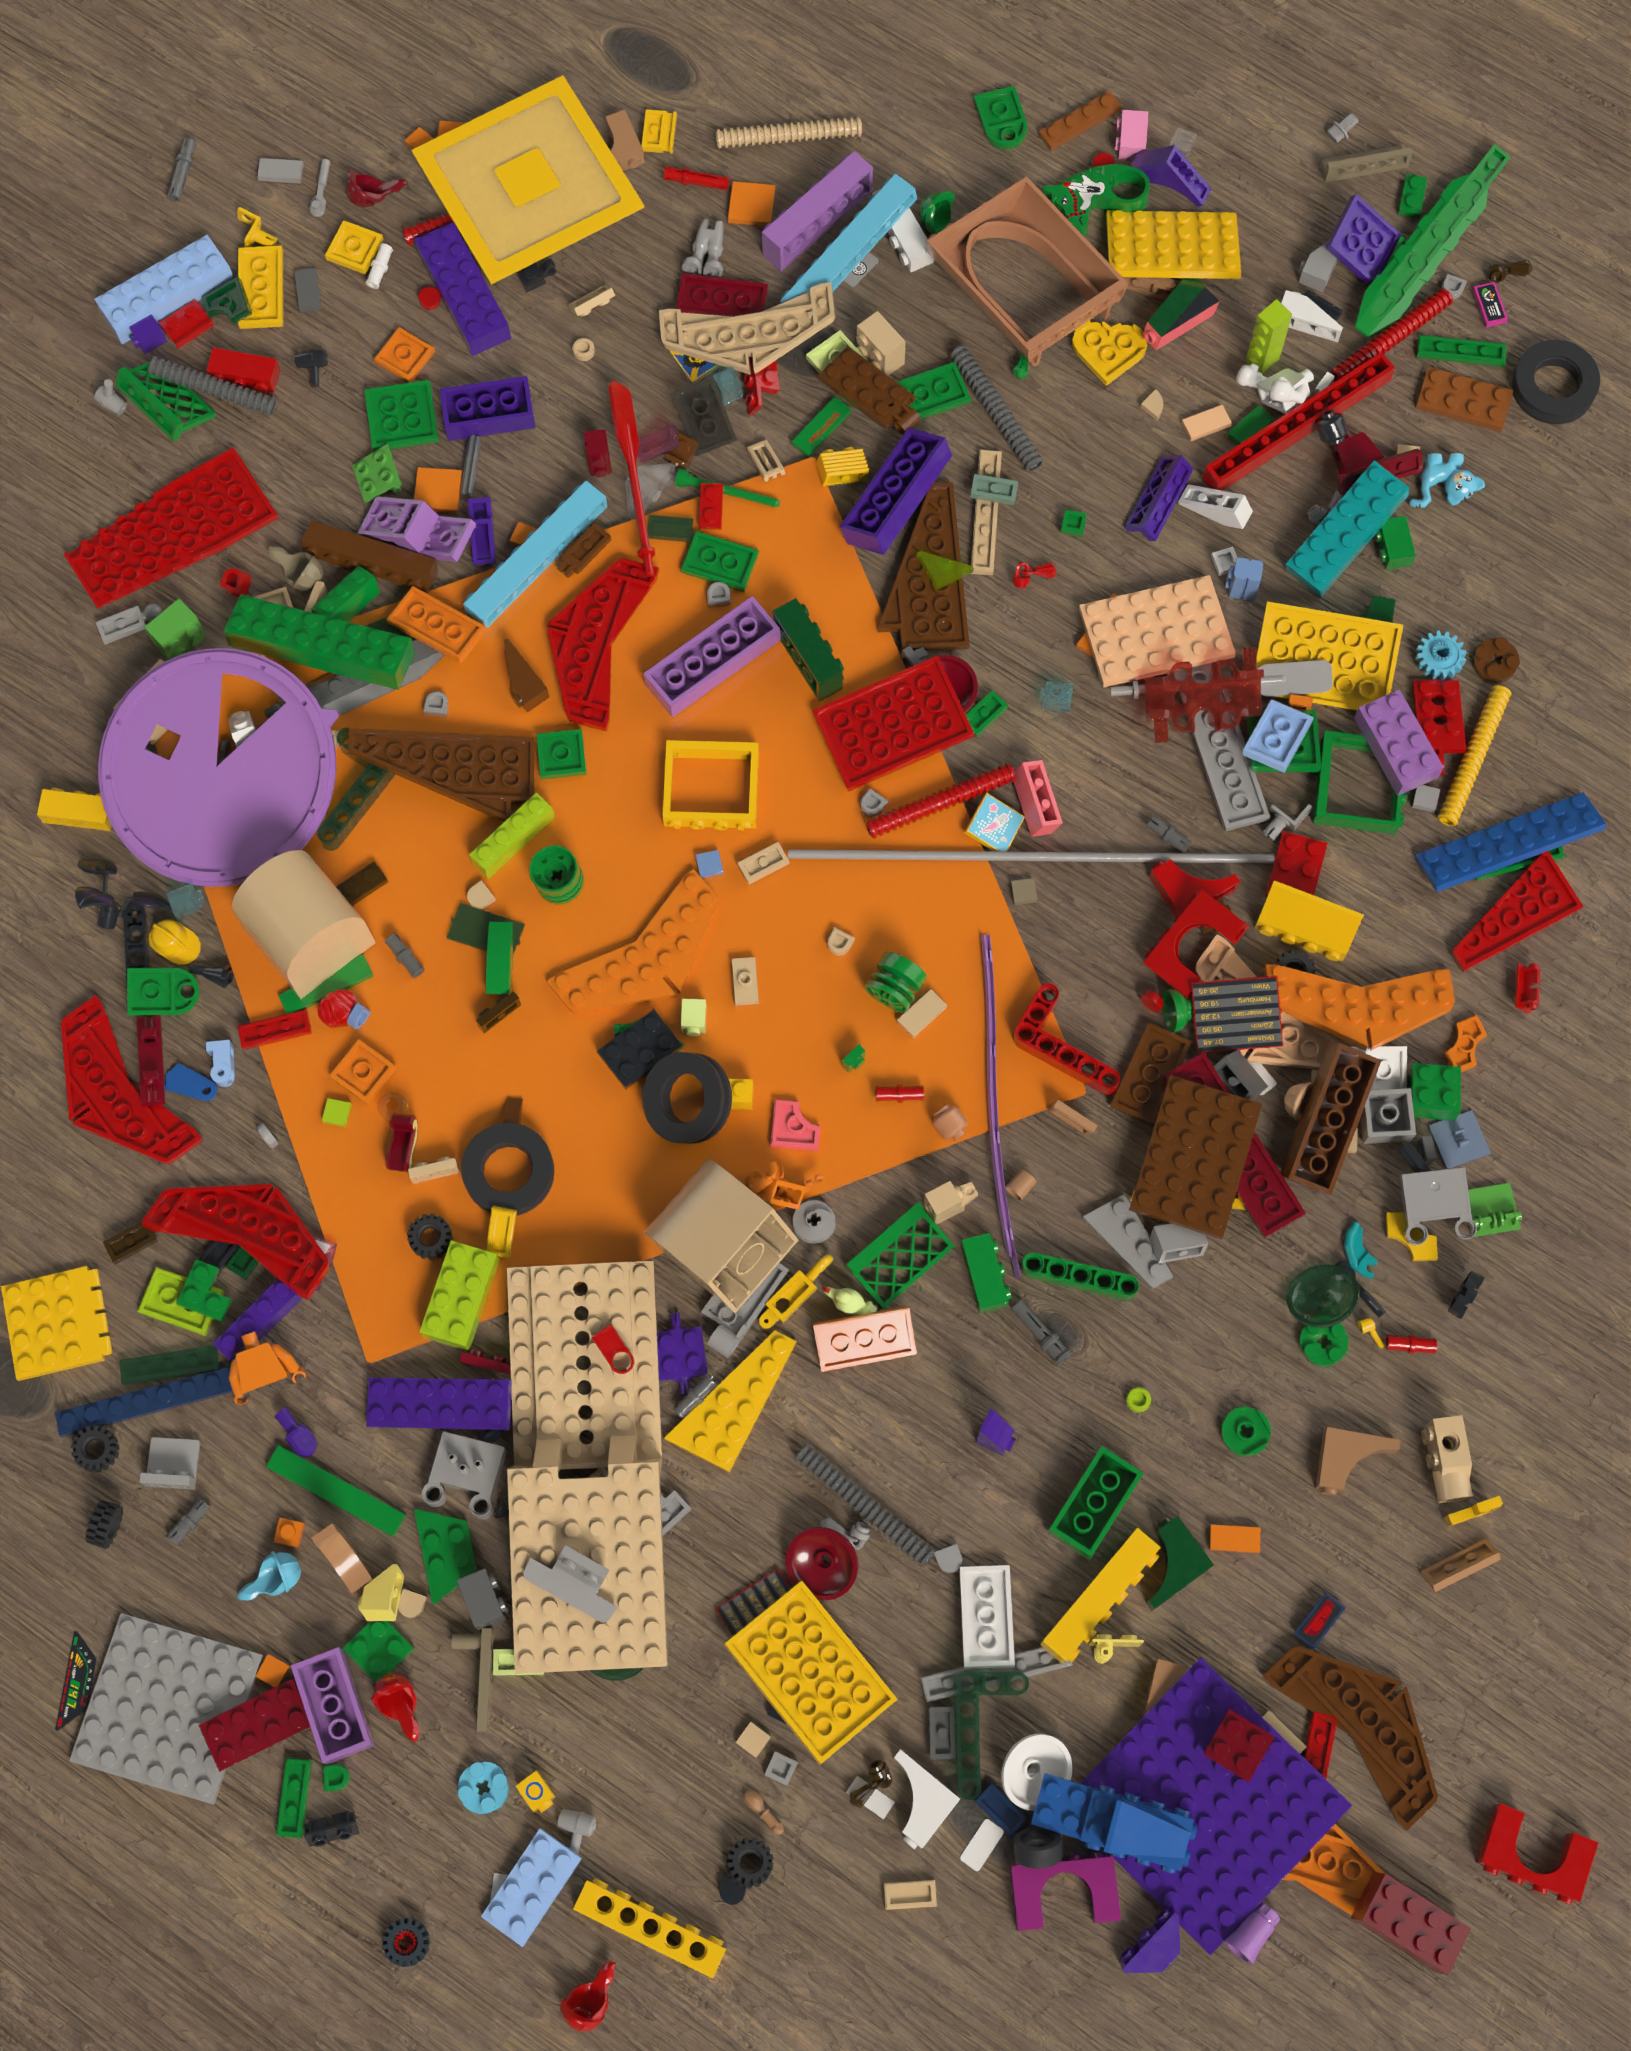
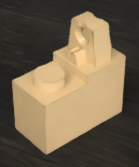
M949 1181L926 1193L923 1206L937 1225L964 1211L965 1205L978 1197V1192L972 1182L961 1186H954Z

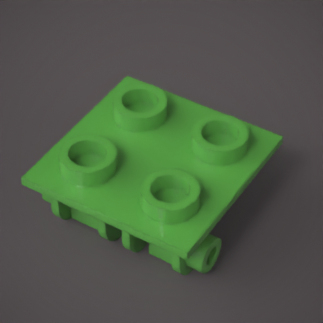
M388 444L352 465L364 503L371 501L389 489L394 493L401 491L402 482L400 481Z
M1510 1183L1468 1190L1472 1220L1477 1226V1232L1474 1237L1521 1229L1519 1220H1522V1213L1520 1210H1516Z

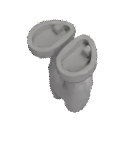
M703 218L696 239L692 244L693 257H686L683 261L682 269L685 273L701 275L704 255L708 253V260L704 265L703 275L718 278L722 276L723 266L718 261L723 251L724 225L722 221H716L715 229L711 230L709 229V219Z

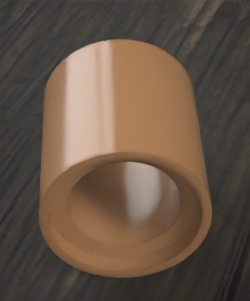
M1020 1169L1005 1186V1189L1014 1198L1022 1201L1037 1181L1027 1171Z

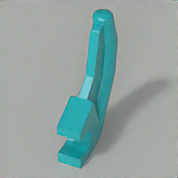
M1353 1222L1345 1234L1344 1250L1349 1266L1358 1275L1372 1280L1375 1273L1368 1272L1366 1267L1368 1265L1376 1267L1378 1261L1367 1253L1363 1247V1229L1358 1222Z

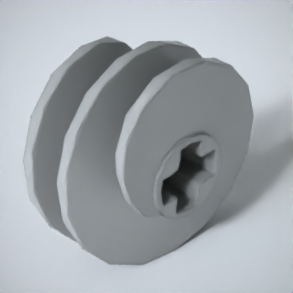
M818 1200L802 1203L799 1210L796 1209L793 1215L794 1232L798 1238L807 1243L816 1244L825 1241L833 1234L836 1227L835 1215L832 1209L826 1203ZM811 1218H817V1226H811Z

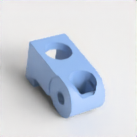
M230 1040L206 1042V1051L210 1056H213L214 1066L211 1069V1078L220 1087L230 1086L235 1079L234 1045Z

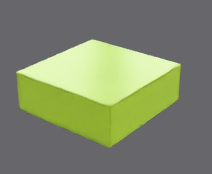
M328 1098L322 1122L346 1127L352 1104Z

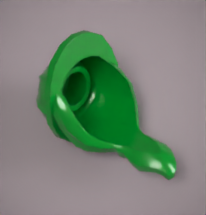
M952 191L934 192L926 195L919 206L921 223L925 225L927 231L932 235L941 232L951 220V207L955 199Z

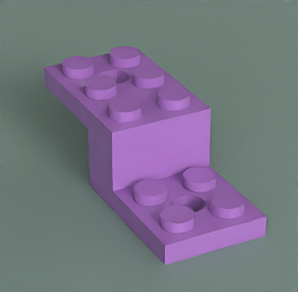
M376 497L357 534L373 540L391 541L402 549L436 560L458 562L476 523L472 519L438 516L423 500Z

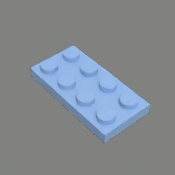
M540 1828L481 1917L523 1947L582 1860V1857Z

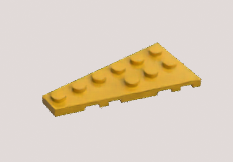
M774 1331L704 1399L702 1404H698L664 1440L730 1473L797 1342Z

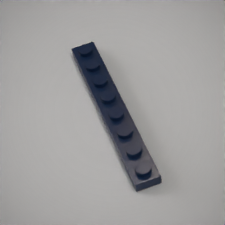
M230 1367L55 1412L59 1436L65 1437L77 1434L80 1430L85 1431V1427L88 1426L104 1427L233 1393L228 1379Z

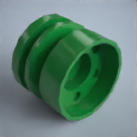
M547 846L539 850L531 859L529 866L530 878L541 897L546 901L554 904L569 903L580 894L584 885V876L571 851L562 846Z
M885 952L877 964V970L880 973H872L870 976L871 980L867 981L864 987L866 992L876 1001L890 1009L905 1013L910 1008V1003L915 999L912 992L920 991L927 979V975L917 964L893 952Z

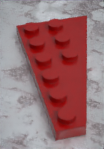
M1549 851L1542 853L1452 950L1451 955L1462 972L1477 966L1580 911L1584 907Z

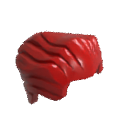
M345 989L332 991L318 1005L317 1012L320 1020L330 1028L348 1026L347 1019L358 1003L357 998L352 992Z

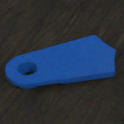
M179 1063L166 1073L165 1090L202 1101H210L217 1095L218 1089L213 1081ZM211 1088V1092L208 1095H204V1090Z

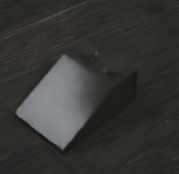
M713 377L670 394L686 435L700 442L695 456L737 441Z

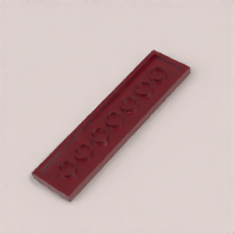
M1205 1053L1196 1056L1163 1075L1166 1084L1170 1075L1230 1093ZM1254 1131L1236 1195L1265 1239L1304 1217L1306 1212Z

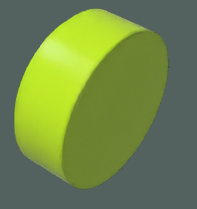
M1133 1388L1126 1396L1127 1407L1135 1413L1144 1412L1150 1406L1151 1396L1144 1388Z

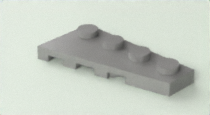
M1125 1194L1083 1216L1082 1219L1114 1249V1252L1130 1266L1151 1290L1173 1278L1166 1263L1158 1264L1149 1240L1150 1236L1137 1214L1129 1210L1130 1202Z

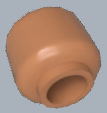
M947 1104L933 1114L935 1118L932 1124L943 1139L946 1140L952 1137L955 1141L966 1133L964 1128L967 1126L968 1121L957 1106L950 1107Z

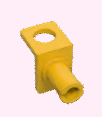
M238 207L237 218L252 226L244 240L245 247H251L254 242L263 246H275L277 237L261 230V217Z

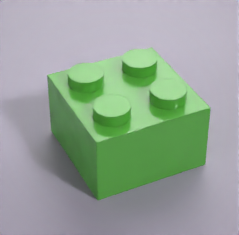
M180 599L176 600L144 627L153 645L167 660L186 654L191 647L200 644L206 636L197 616Z

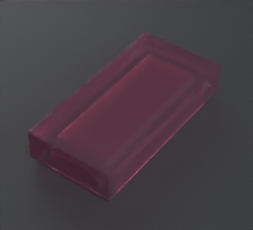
M670 424L640 439L638 450L639 462L644 464L679 447L680 443L676 426Z

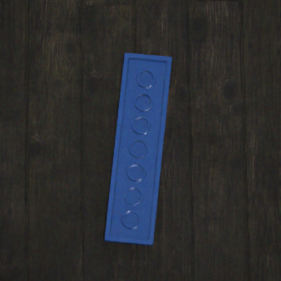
M1582 792L1415 854V861L1434 890L1439 892L1606 830V822L1585 793Z

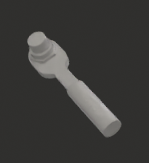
M322 159L317 184V195L312 198L310 203V213L314 217H321L326 209V200L323 195L330 167V160Z

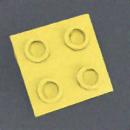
M1100 1634L1089 1642V1646H1094V1658L1098 1663L1103 1664L1112 1657L1113 1646L1139 1647L1144 1643V1640H1137V1635H1122L1120 1639H1112V1635Z

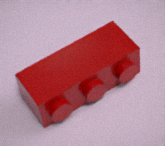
M213 347L206 371L211 378L215 376L217 380L223 379L224 382L235 383L237 387L239 385L243 386V389L250 388L261 393H274L281 369L275 358Z

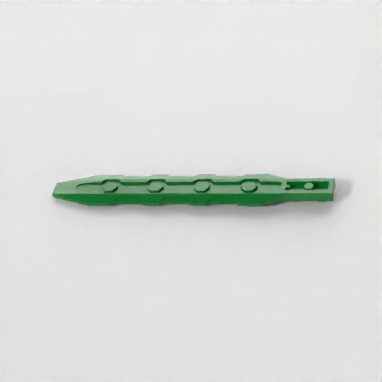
M1494 144L1472 173L1450 182L1440 195L1439 201L1428 215L1425 214L1410 238L1399 247L1381 275H1377L1364 292L1354 326L1357 331L1368 338L1402 316L1412 303L1413 297L1424 283L1430 280L1441 261L1448 253H1451L1458 244L1462 234L1486 208L1488 187L1509 161L1510 155Z

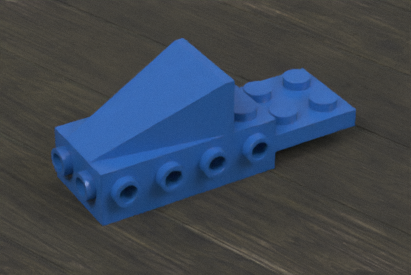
M1047 1773L1044 1774L1032 1825L1078 1838L1080 1841L1085 1842V1847L1100 1850V1847H1103L1104 1852L1120 1858H1125V1854L1135 1857V1862L1150 1866V1862L1159 1864L1161 1870L1169 1873H1175V1870L1181 1871L1182 1865L1188 1866L1191 1850H1187L1189 1839H1195L1198 1825L1193 1824L1194 1817L1190 1816V1811L1175 1807V1811L1165 1808L1164 1803L1150 1800V1803L1140 1801V1796L1125 1792V1795L1114 1793V1788L1100 1785V1788H1094Z

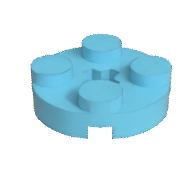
M476 1762L464 1770L458 1782L459 1799L468 1810L478 1814L491 1813L501 1808L509 1794V1784L505 1772L498 1765L491 1762ZM486 1780L488 1781L487 1786L491 1789L489 1793L484 1792L480 1795L477 1785Z

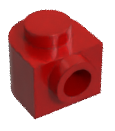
M230 568L224 572L219 586L227 589V594L239 598L241 594L247 595L251 585V577L245 570Z

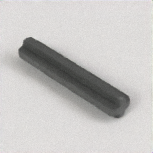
M470 435L468 439L460 489L461 496L472 497L481 445V439L478 435Z

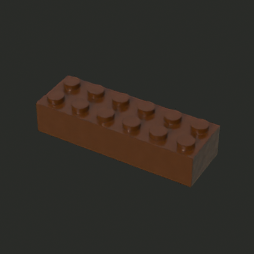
M1328 1043L1280 1171L1285 1179L1317 1192L1332 1195L1382 1060L1341 1043Z

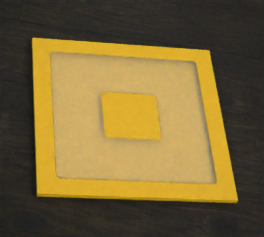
M563 75L411 150L491 285L645 208Z

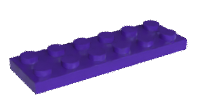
M369 1378L366 1427L510 1430L512 1380Z

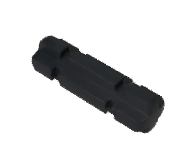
M1306 290L1303 294L1325 313L1329 314L1332 319L1338 320L1342 315L1343 311L1340 308L1333 307L1332 303L1318 295L1316 296L1311 290Z

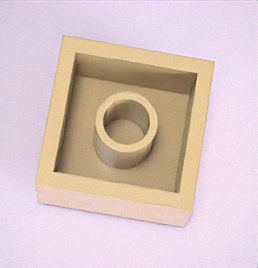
M878 311L857 325L856 348L871 364L888 376L905 364L906 341Z

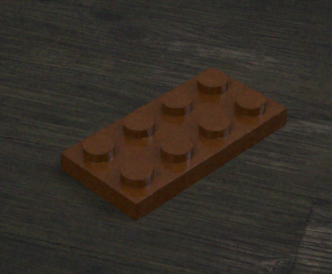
M1148 1022L1110 1108L1154 1127L1167 1086L1163 1075L1182 1065L1192 1041Z

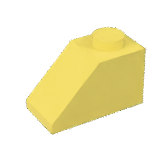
M392 1564L364 1586L363 1595L360 1596L358 1601V1608L367 1621H396L404 1581V1574L398 1564Z

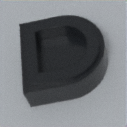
M722 1876L720 1885L721 1899L730 1905L740 1903L745 1896L747 1886L739 1887V1883H733L731 1877Z

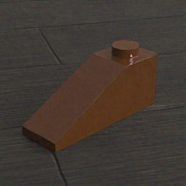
M507 638L504 640L514 694L512 699L519 708L523 707L528 713L549 698L548 689Z

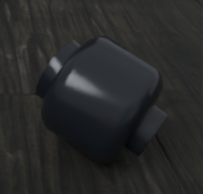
M1328 410L1321 413V418L1316 421V428L1322 442L1328 445H1335L1344 441L1348 429L1342 413Z

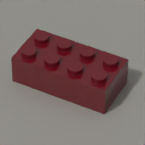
M1373 1872L1350 1917L1432 1971L1444 1975H1449L1471 1930L1470 1927L1389 1875Z

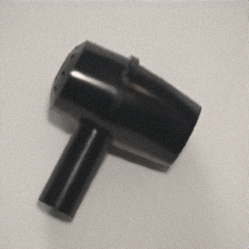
M311 349L295 353L296 367L310 369L311 387H319V368L326 367L328 364V355L324 349Z

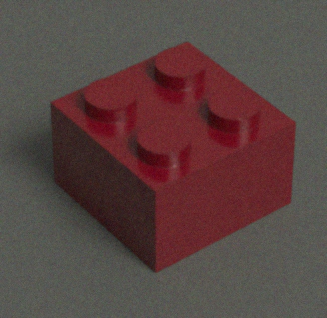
M1229 1708L1203 1755L1250 1782L1275 1736Z

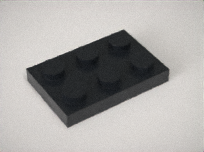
M652 1010L597 1050V1054L626 1090L648 1074L658 1061L667 1055L678 1052L683 1047L656 1011Z

